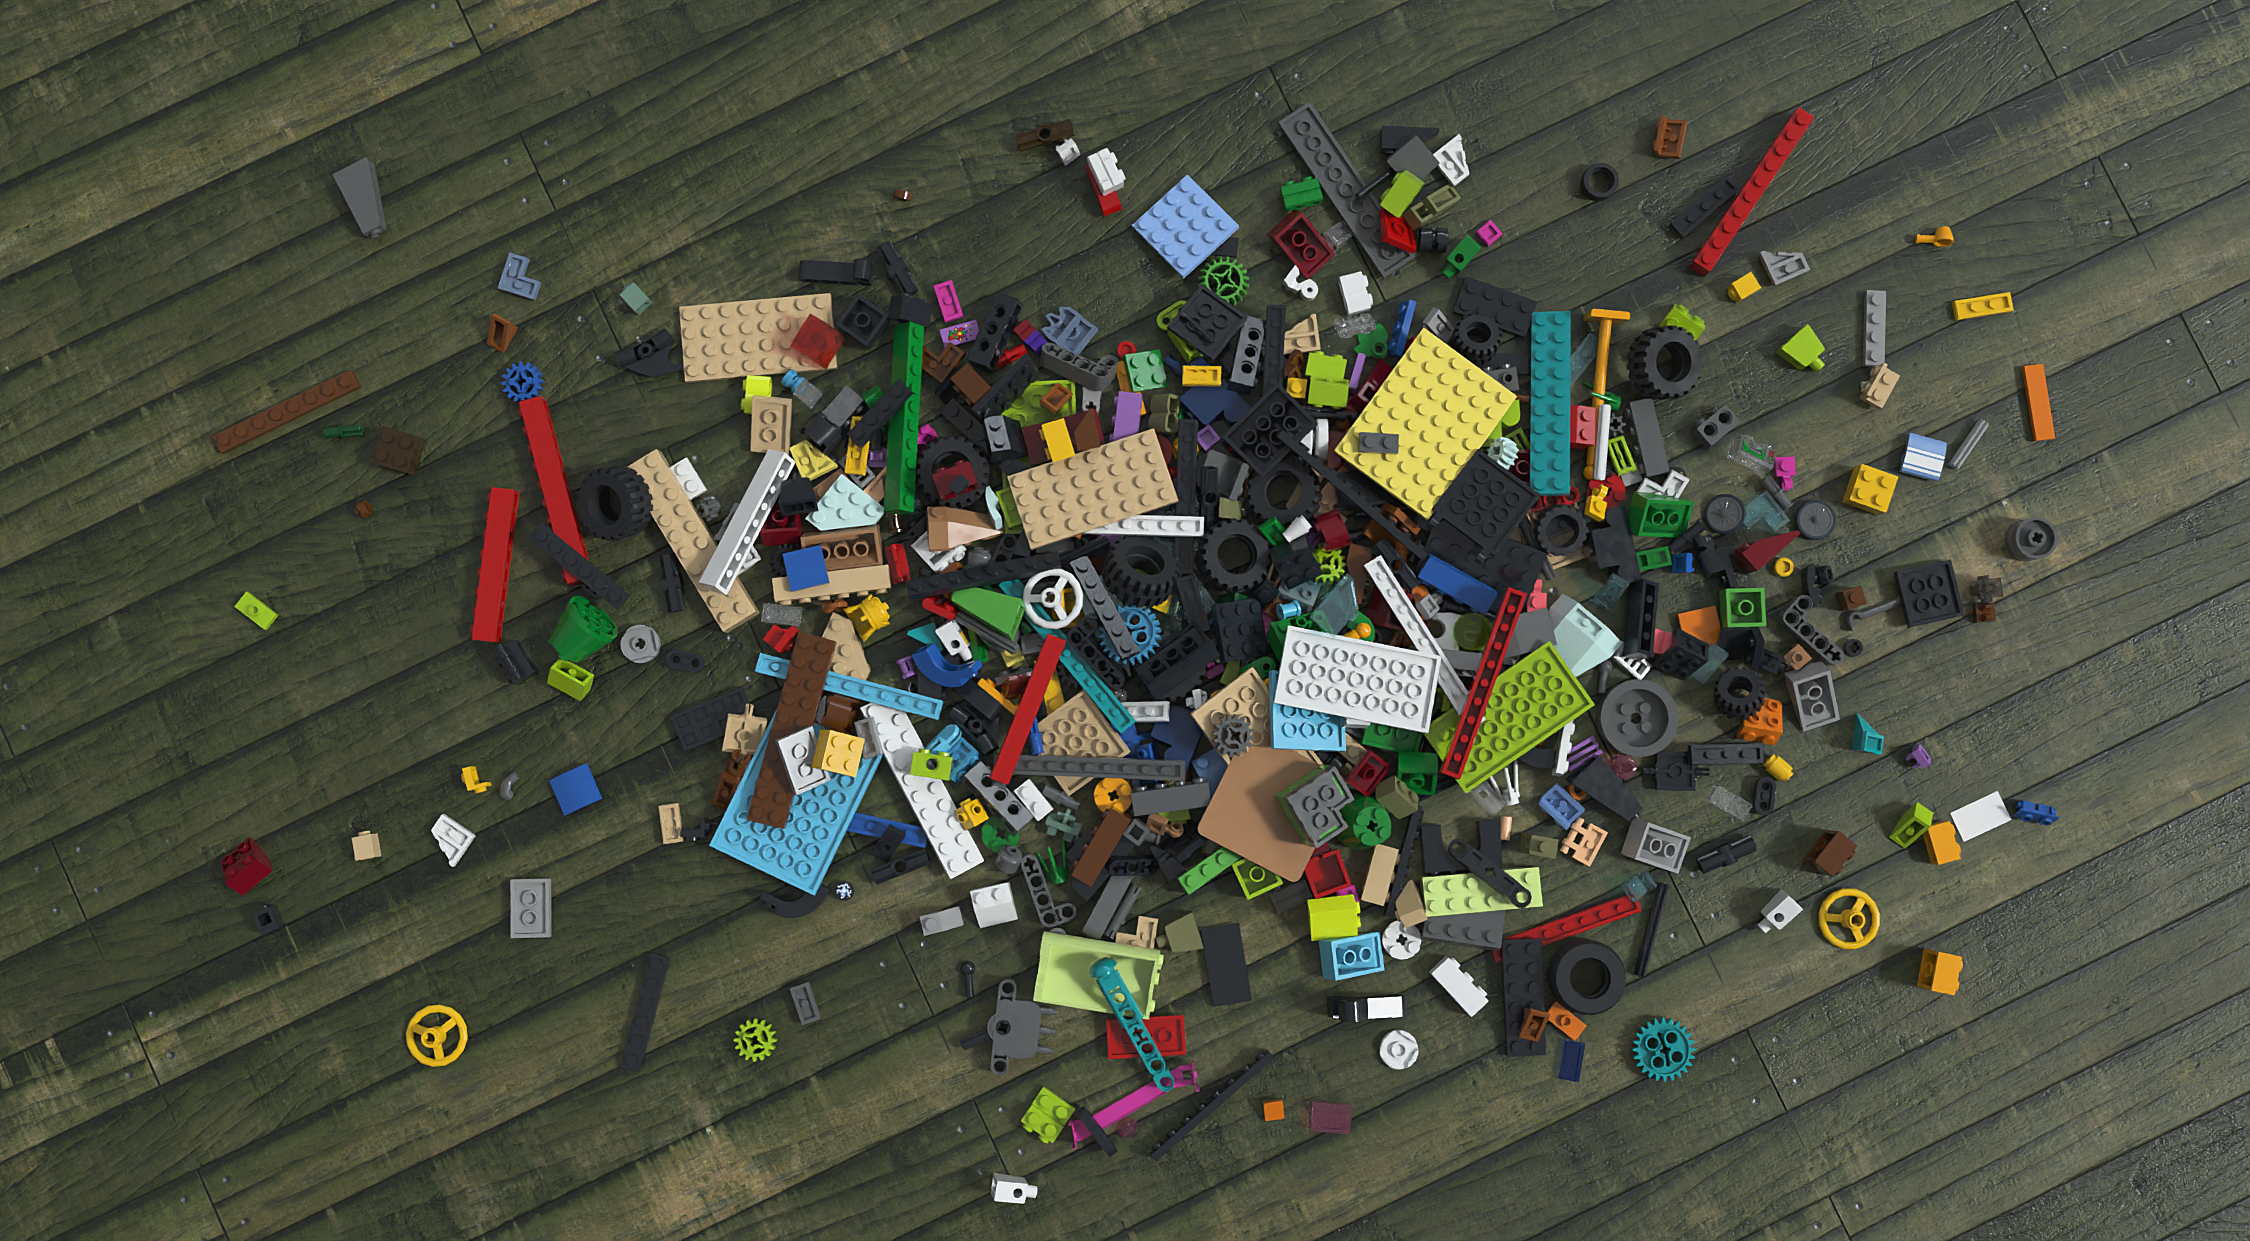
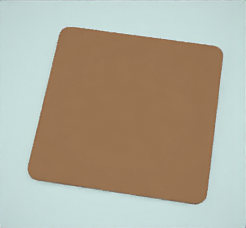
M1255 731L1251 734V736L1255 737L1254 740H1251L1253 743L1261 741L1262 735L1259 732ZM1264 735L1261 744L1253 745L1252 747L1248 746V752L1243 753L1240 751V757L1235 754L1233 755L1198 824V832L1202 836L1291 882H1296L1301 878L1315 848L1302 843L1301 837L1296 833L1290 819L1286 816L1281 807L1282 805L1277 801L1275 795L1284 791L1286 787L1295 781H1299L1304 775L1317 769L1320 764L1293 750L1271 749V738Z

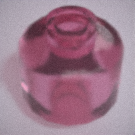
M1617 755L1609 764V767L1619 779H1630L1637 771L1636 761L1629 755Z

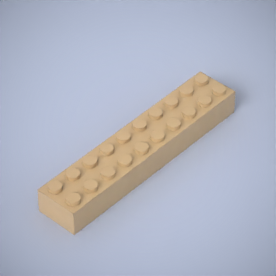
M655 449L629 465V469L636 470L638 472L637 475H641L645 479L644 483L649 485V493L653 497V500H651L653 511H650L722 631L728 633L759 614L760 612L738 576H736L727 595L712 592L699 583L718 544L703 519L698 515L697 509L672 472L662 452Z

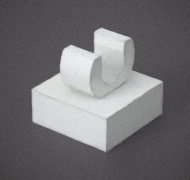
M1065 139V143L1061 146L1056 145V151L1065 166L1081 155L1072 139Z
M1201 689L1192 690L1193 697L1186 698V706L1198 708L1208 700L1207 692Z

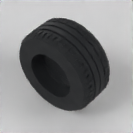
M1575 939L1562 945L1554 953L1555 955L1550 960L1551 963L1547 973L1548 984L1554 997L1564 1007L1578 1014L1598 1015L1613 1008L1619 1002L1625 990L1626 972L1622 960L1612 948L1591 939ZM1585 958L1597 961L1603 969L1602 984L1597 991L1590 995L1577 993L1570 983V973L1573 966Z

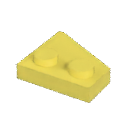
M804 440L789 448L802 478L808 477L811 481L838 467L834 461L808 440Z

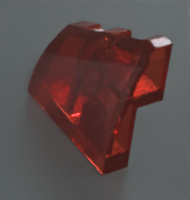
M1032 671L1021 675L1009 676L1001 685L1004 698L1021 699Z

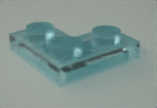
M1767 490L1745 505L1746 518L1743 526L1746 529L1762 518L1774 533L1790 521Z

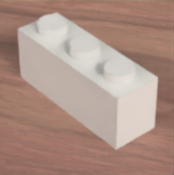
M1445 956L1429 973L1465 1012L1472 1017L1488 1002L1485 998L1487 993L1480 986L1476 988L1471 983L1474 979L1467 972L1462 973L1458 969L1460 964L1453 957L1449 959Z

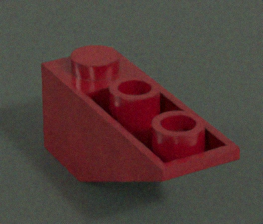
M1379 359L1349 402L1362 412L1393 368Z

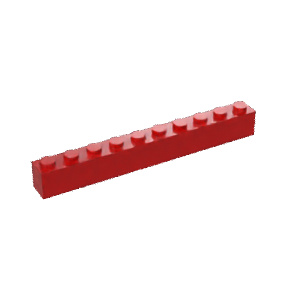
M1800 107L1790 115L1689 264V268L1703 277L1712 270L1815 118Z
M542 396L520 401L518 413L525 423L523 431L525 436L529 438L528 450L530 455L534 457L535 462L532 465L535 473H538L539 476L537 484L539 490L543 491L544 498L542 503L549 513L547 517L549 527L553 528V532L589 561L547 401ZM563 566L564 571L561 573L564 582L571 586L584 583Z
M1510 587L1504 591L1439 771L1443 775L1457 780L1461 779L1527 593Z

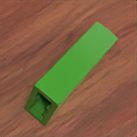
M976 587L951 593V601L957 609L1009 640H1014L1025 611V604L1022 599Z

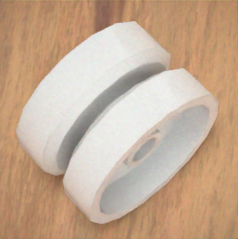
M1317 419L1318 425L1314 428V431L1312 430L1300 442L1310 449L1308 453L1312 455L1313 449L1314 456L1316 454L1323 461H1326L1328 454V420Z

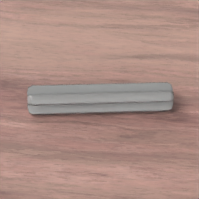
M1985 420L1977 421L1949 462L1950 467L1959 469L1989 426Z

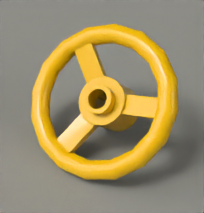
M1842 888L1832 892L1822 902L1818 912L1819 927L1823 936L1832 945L1842 949H1858L1867 945L1876 936L1880 926V913L1875 902L1865 892L1855 888ZM1843 896L1857 897L1851 909H1846L1841 914L1827 913L1830 905L1836 899ZM1866 903L1872 914V924L1869 932L1863 937L1860 929L1865 924V917L1860 911ZM1827 921L1840 922L1843 927L1850 929L1855 942H1844L1837 939L1830 932Z
M440 1004L430 1005L419 1010L409 1021L406 1031L407 1047L412 1056L420 1063L432 1067L445 1066L455 1061L464 1051L468 1039L467 1026L462 1016L453 1008ZM440 1012L451 1017L441 1027L433 1026L426 1028L417 1024L422 1017L430 1013ZM457 1024L460 1036L458 1045L450 1055L444 1057L442 1043L446 1040V1032ZM414 1032L421 1035V1042L425 1047L433 1048L435 1059L426 1057L418 1050L414 1041Z

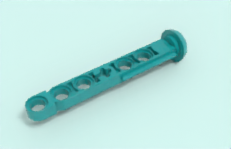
M1109 957L1098 959L1090 967V977L1097 978L1096 982L1122 1029L1125 1028L1148 1071L1153 1075V1080L1161 1091H1170L1174 1086V1077L1169 1067L1166 1068L1165 1060L1142 1020L1144 1017L1117 969L1114 970L1117 962ZM1116 993H1121L1125 999L1122 1002H1116L1113 997ZM1131 1010L1134 1016L1131 1019H1126L1123 1017V1012ZM1136 1027L1138 1030L1142 1029L1141 1036L1143 1039L1141 1041L1137 1033L1134 1034V1028ZM1143 1044H1150L1153 1048L1152 1051L1149 1053L1143 1052L1141 1049ZM1158 1060L1162 1066L1160 1069H1153L1151 1062ZM1168 1077L1171 1080L1170 1085H1161V1078Z

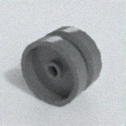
M2033 517L2012 524L2005 533L2004 543L2006 550L2012 557L2019 561L2027 562L2045 558L2053 553L2057 546L2058 536L2051 522L2044 518Z

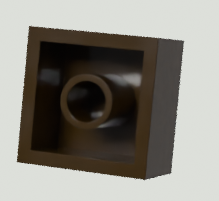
M382 426L371 463L415 476L426 440Z

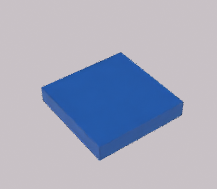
M821 545L783 554L791 592L830 583Z

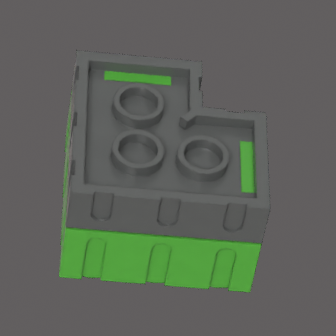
M1321 764L1317 769L1304 775L1299 781H1295L1286 787L1284 791L1275 795L1277 801L1282 805L1281 807L1286 816L1290 819L1296 833L1301 837L1302 843L1313 848L1320 847L1348 828L1339 810L1347 803L1355 800L1337 768L1326 764Z

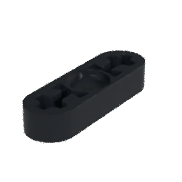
M1151 855L1112 856L1105 863V868L1112 876L1153 875L1158 871L1159 863ZM1136 862L1135 868L1129 870V864Z
M1085 1106L1077 1110L1078 1117L1106 1154L1112 1157L1117 1153L1118 1149Z

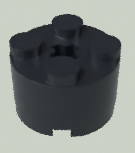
M818 411L805 422L799 431L802 435L806 433L808 435L807 440L821 452L825 451V454L828 456L842 441L843 434L838 425L835 423L831 425L827 421V416Z

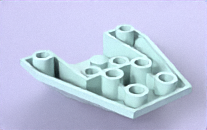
M1564 593L1549 609L1548 613L1557 645H1554V647L1575 677L1609 659L1623 644L1608 627Z

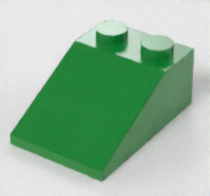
M1634 492L1628 513L1631 532L1637 536L1678 537L1682 530H1687L1694 501L1654 493Z

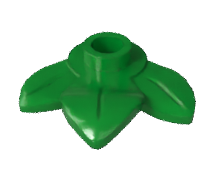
M1378 323L1373 332L1366 329H1358L1357 338L1360 344L1354 349L1357 354H1365V358L1371 356L1375 359L1384 358L1388 353V345L1386 344L1388 334L1383 325ZM1380 347L1382 349V352L1377 353L1375 351V348Z

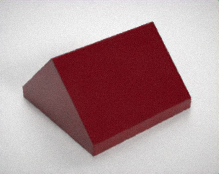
M1367 748L1344 780L1366 797H1369L1391 766Z

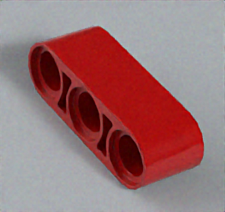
M1086 165L1089 179L1104 217L1121 211L1122 207L1116 191L1103 196L1089 165Z
M1570 487V493L1573 496L1572 501H1568L1565 496H1552L1554 504H1566L1568 506L1574 504L1579 499L1578 490ZM1540 496L1535 502V508L1530 509L1527 514L1545 511L1546 507H1552L1553 505L1546 502L1547 496Z

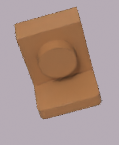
M1794 642L1790 646L1791 650L1784 655V658L1795 670L1800 669L1812 659L1797 642Z

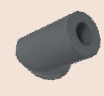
M515 771L507 776L500 785L499 795L506 801L512 799L513 792L511 791V786L520 779V776Z

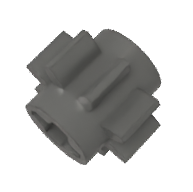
M1614 413L1610 415V424L1613 423L1617 427L1614 429V427L1609 426V434H1611L1612 438L1616 437V432L1621 435L1623 433L1621 428L1626 425V423L1621 421L1622 416L1615 417Z
M711 496L699 501L697 513L701 518L711 521L715 520V517H719L718 514L721 512V506L716 499L712 500Z

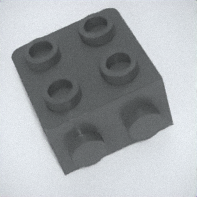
M1209 450L1202 467H1218V493L1236 501L1243 491L1242 484L1249 475L1250 465L1244 460ZM1201 471L1196 482L1198 486L1201 483Z

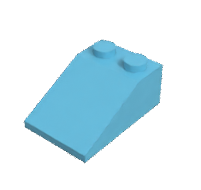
M1380 932L1319 940L1323 979L1336 981L1384 970Z

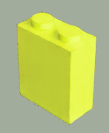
M1354 894L1307 900L1311 941L1358 936V928L1361 927L1360 917L1357 916L1360 913L1359 902H1355Z

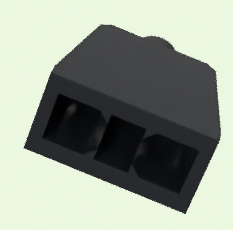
M794 473L791 475L790 480L782 482L779 496L782 517L819 511L810 478H802L799 473Z

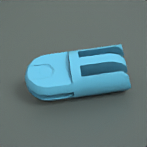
M954 724L946 726L924 749L930 750V754L938 755V751L948 752L961 738V729Z

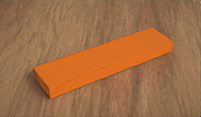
M2043 364L2023 366L2022 373L2033 441L2055 439Z

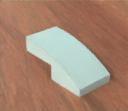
M988 486L985 492L988 513L994 528L998 530L1003 527L1001 515L998 513L1000 510L999 499L990 486Z

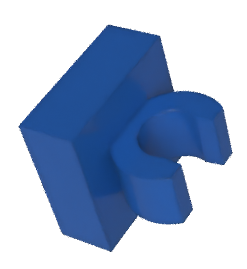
M1692 553L1672 554V573H1692L1694 571L1692 561H1695Z

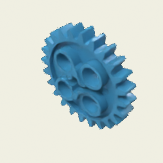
M1125 603V608H1122L1118 605L1117 611L1128 631L1132 632V638L1139 649L1138 655L1124 660L1123 663L1127 665L1128 660H1130L1132 665H1134L1136 659L1142 663L1143 656L1149 659L1148 653L1155 654L1153 647H1159L1156 640H1161V636L1157 634L1162 632L1161 628L1157 627L1160 623L1158 620H1155V614L1150 615L1151 611L1149 608L1144 611V606L1137 608L1136 605L1132 604V607H1129ZM1134 618L1140 619V622L1137 625L1131 624V621ZM1099 628L1098 630L1103 634L1099 635L1098 638L1104 640L1100 643V646L1106 647L1103 650L1104 653H1110L1109 658L1112 660L1116 657L1115 661L1119 663L1121 660L1104 628ZM1140 636H1147L1144 642H1138Z

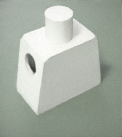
M1781 889L1761 910L1765 918L1758 926L1765 933L1774 925L1780 930L1803 909Z
M993 1173L990 1192L994 1201L1023 1204L1026 1197L1036 1198L1037 1186L1028 1185L1023 1177Z

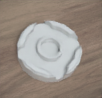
M1393 1030L1382 1038L1379 1045V1054L1383 1062L1389 1067L1404 1069L1410 1067L1416 1061L1418 1045L1415 1038L1408 1032Z

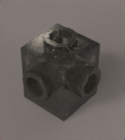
M1989 575L1978 576L1976 581H1971L1969 593L1973 601L1980 600L1981 603L1993 602V598L2003 597L2001 577L1989 578Z

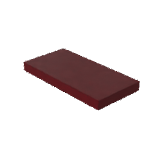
M1093 409L1100 446L1105 445L1097 410ZM1088 411L1062 417L1064 418L1070 440L1071 437L1075 436L1074 431ZM1062 418L1022 428L1031 465L1050 461L1045 452V448H1048L1047 442L1042 441L1039 430L1042 429L1041 425ZM1077 448L1073 449L1074 453L1077 454Z

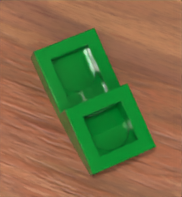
M1668 546L1636 552L1640 571L1672 565Z

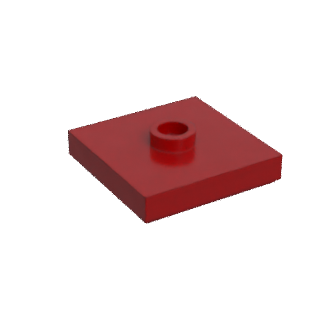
M1382 208L1379 211L1382 241L1409 253L1415 252L1414 230L1403 216L1398 218L1385 208Z

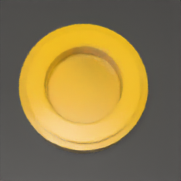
M1779 558L1773 563V571L1779 577L1789 576L1793 572V562L1788 558Z

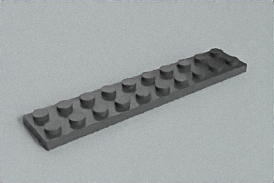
M1308 102L1279 121V127L1313 177L1318 178L1320 187L1381 277L1384 279L1415 258L1413 253L1382 241L1379 211L1382 207L1372 192L1361 200L1355 197V194L1367 185L1312 104Z

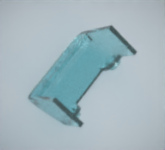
M1348 573L1344 575L1313 610L1314 613L1310 616L1315 623L1333 638L1348 621L1352 623L1359 615L1356 612L1359 608L1353 577Z

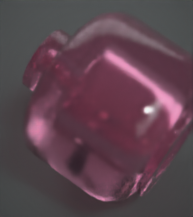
M1125 1117L1117 1124L1118 1132L1122 1137L1130 1138L1138 1132V1122L1130 1117Z

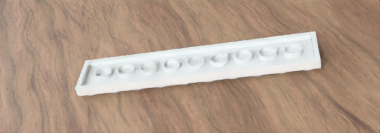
M869 703L861 707L859 710L864 719L874 717L883 755L949 880L982 863L984 859L969 831H965L963 825L957 819L955 812L957 808L942 780L910 775L913 752H918L919 748L924 749V746L906 712L875 703ZM929 759L927 766L929 769L934 770L935 767L931 759Z

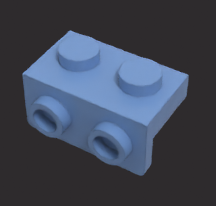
M1557 782L1540 797L1538 802L1541 810L1546 814L1549 813L1554 818V822L1566 830L1585 810Z

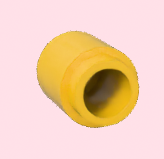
M1772 754L1763 763L1765 770L1779 782L1782 780L1786 782L1793 775L1791 772L1793 768L1780 756Z

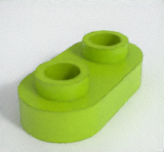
M1180 300L1162 311L1157 317L1158 327L1163 331H1168L1167 326L1169 324L1165 325L1163 320L1168 319L1171 322L1178 314V310L1183 308L1187 301Z

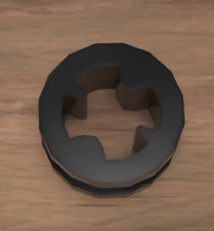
M1851 639L1845 642L1843 651L1847 656L1855 657L1862 653L1863 645L1859 640ZM1854 643V647L1857 646V650L1852 653V649L1849 650V646Z

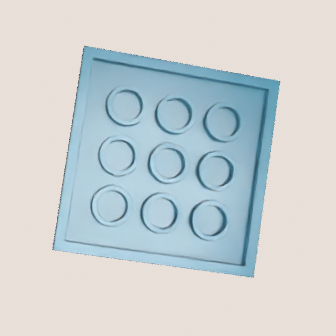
M1269 671L1271 749L1346 751L1343 717L1273 703L1279 671Z

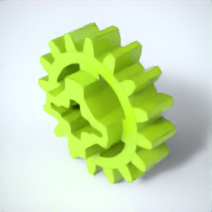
M1318 544L1317 550L1315 548L1313 550L1322 565L1323 574L1316 577L1315 583L1321 580L1322 585H1325L1326 581L1331 585L1333 584V579L1339 581L1340 575H1344L1345 571L1343 569L1346 568V563L1343 562L1345 561V556H1340L1341 550L1337 552H1330L1329 550L1326 552L1325 548ZM1335 561H1337L1338 565L1337 570L1335 569L1336 566L1334 565Z
M755 1018L752 1023L749 1019L746 1021L747 1026L743 1023L740 1025L742 1031L737 1030L735 1032L739 1036L734 1039V1042H738L735 1049H741L739 1055L745 1054V1060L752 1057L753 1062H756L759 1057L762 1061L765 1059V1055H771L769 1049L774 1050L776 1048L772 1044L777 1041V1038L772 1036L776 1031H770L772 1024L766 1026V1020H762L759 1023L758 1018ZM757 1027L754 1032H747L749 1028ZM764 1031L767 1034L768 1039L765 1038ZM755 1036L758 1037L757 1040L759 1041L756 1044L753 1043L754 1039H752ZM757 1048H764L762 1052L754 1053Z

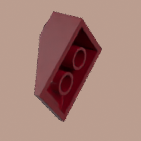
M1293 209L1266 234L1277 249L1293 266L1296 265L1299 272L1307 280L1335 255L1304 213Z
M780 493L760 530L764 546L801 543L802 514L782 517L779 506Z
M1797 530L1752 543L1749 541L1745 544L1742 543L1734 550L1735 554L1731 558L1745 574L1756 572L1801 532Z

